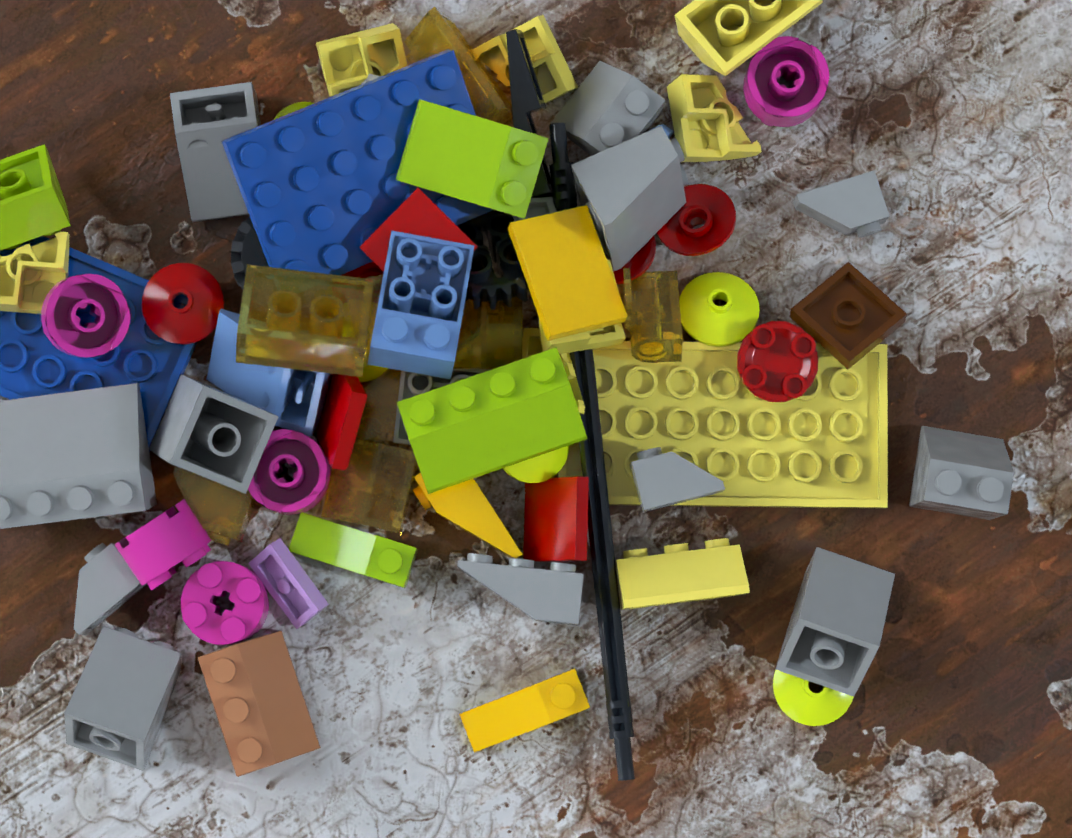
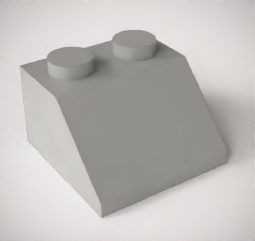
M599 61L550 124L565 123L566 137L592 156L647 132L663 112L666 100L635 76Z

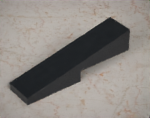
M514 29L506 32L513 127L538 135L531 113L546 109V105L522 30ZM545 155L543 156L531 198L552 192L551 174Z

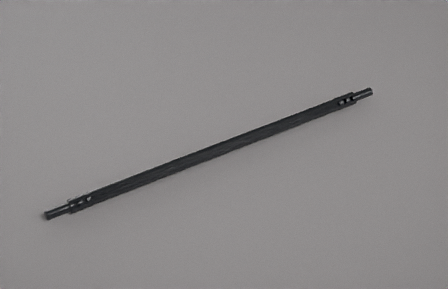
M553 123L549 125L553 164L549 165L553 192L552 199L558 212L577 207V192L571 168L573 162H569L565 123ZM593 349L570 352V357L585 406L584 414H580L587 439L579 442L582 476L589 477L588 533L605 684L606 709L608 713L609 738L614 739L618 781L635 779L630 738L635 736L632 724L633 717L629 696Z

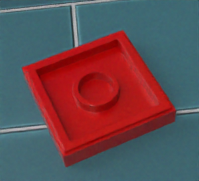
M418 187L359 248L384 272L391 231L474 245V250L478 246Z
M336 361L316 437L331 468L346 470L368 395L351 364Z
M558 477L540 483H525L523 559L534 560V562L587 561L589 477Z

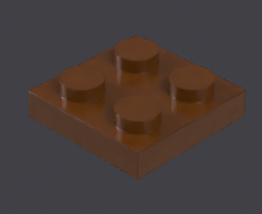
M848 262L793 306L789 317L848 370L905 323L907 313Z

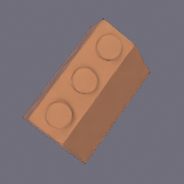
M282 631L241 642L198 657L237 777L321 748Z

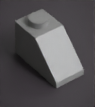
M875 170L799 193L793 200L795 210L844 235L857 232L858 238L880 232L882 230L880 225L884 224L890 217Z
M661 447L638 452V460L632 461L630 464L642 513L721 493L725 490L722 480L672 451L662 454Z
M101 543L84 557L87 564L79 570L74 630L78 635L90 633L147 585L146 583L141 586L114 543L108 546Z

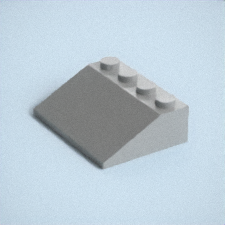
M139 383L0 401V529L140 512L157 505Z

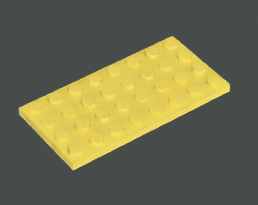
M623 341L619 345L593 349L609 505L640 506L630 464L632 461L638 460V452L661 447L662 454L671 451L722 480L725 490L721 493L670 506L888 508L887 344H878L847 370L819 343H816L818 372L814 381L802 396L787 402H768L753 395L743 384L737 370V353L742 342L730 346L715 347L701 342ZM579 442L570 445L567 460L558 472V477H583Z

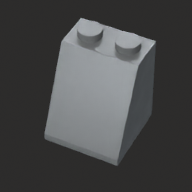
M662 126L571 165L580 206L587 205L605 256L608 260L610 259L613 271L621 269L686 203L684 186L689 184L685 170L680 163L685 160L684 154L677 139L669 140Z
M181 374L149 450L172 465L246 494L278 416Z
M921 426L909 507L986 520L1007 515L1014 471L1004 440Z
M816 547L802 580L777 661L776 670L854 697L880 647L895 574Z
M103 626L64 712L66 744L144 771L181 671V653L165 642L155 641L151 643L142 640L128 629L120 627L111 629Z

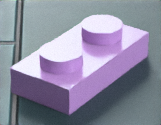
M281 538L270 543L248 563L296 630L329 605Z

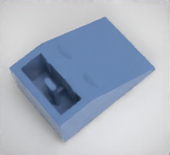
M391 231L367 365L451 379L474 245Z
M220 309L207 380L225 393L278 416L275 426L294 430L295 432L298 431L312 437L322 416L339 344Z

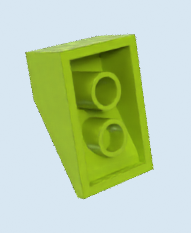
M419 99L396 180L525 219L549 138Z

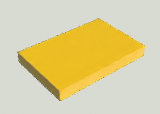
M587 205L510 222L507 229L547 341L625 322L628 316Z

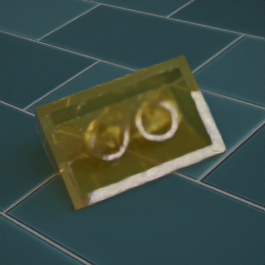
M433 7L404 41L411 51L406 55L410 64H413L447 49L454 50L476 116L504 125L509 124L513 121L512 103L453 20L438 8Z
M247 264L237 329L236 362L363 377L374 279Z

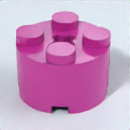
M792 36L777 37L752 57L744 78V97L750 110L765 125L777 127L798 125L809 119L820 106L828 87L829 68L823 54L812 44L809 45L804 41L798 40L799 38ZM780 76H784L786 81L793 80L792 87L787 88L785 85H779Z
M80 274L61 280L48 292L42 305L41 322L43 332L49 341L60 351L75 357H97L108 353L122 342L130 325V311L125 296L114 282L96 274ZM89 305L91 307L90 314L95 317L93 323H85L82 327L79 325L80 318L76 316L77 309H85Z
M275 430L271 433L248 490L256 501L275 513L283 515L304 513L315 507L328 492L331 480V467L323 449L311 437L294 430ZM285 463L298 468V471L293 473L294 480L291 482L284 478L279 479L278 477L283 472L282 465Z
M185 499L175 505L179 511L178 513L172 506L114 544L141 586L147 583L149 588L153 590L177 573L173 566L182 561L187 568L211 551L208 543L212 540Z
M228 561L204 564L189 577L181 595V612L185 624L198 638L217 645H234L251 638L262 628L269 611V599L266 588L256 573L243 565ZM227 592H229V600L235 603L233 610H224L223 614H220L221 607L216 604L217 598L225 597Z

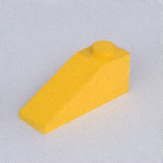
M421 473L414 476L419 486L412 490L425 510L433 506L438 515L511 558H521L523 556L474 478L428 494Z
M574 668L459 715L475 753L586 710L590 706Z

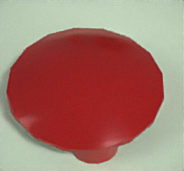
M769 321L756 326L744 337L737 353V370L743 384L753 395L768 402H787L802 396L812 385L818 372V352L815 340L802 328L787 321Z

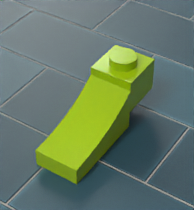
M303 512L300 513L289 546V550L292 553L402 588H406L418 551L415 547Z

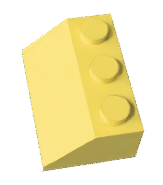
M694 0L675 14L678 35L701 62L727 76L822 4L823 1Z
M729 538L704 541L705 549L689 551L688 543L664 546V554L648 556L647 548L623 551L624 559L615 561L621 610L739 596L750 593L740 544L730 546Z

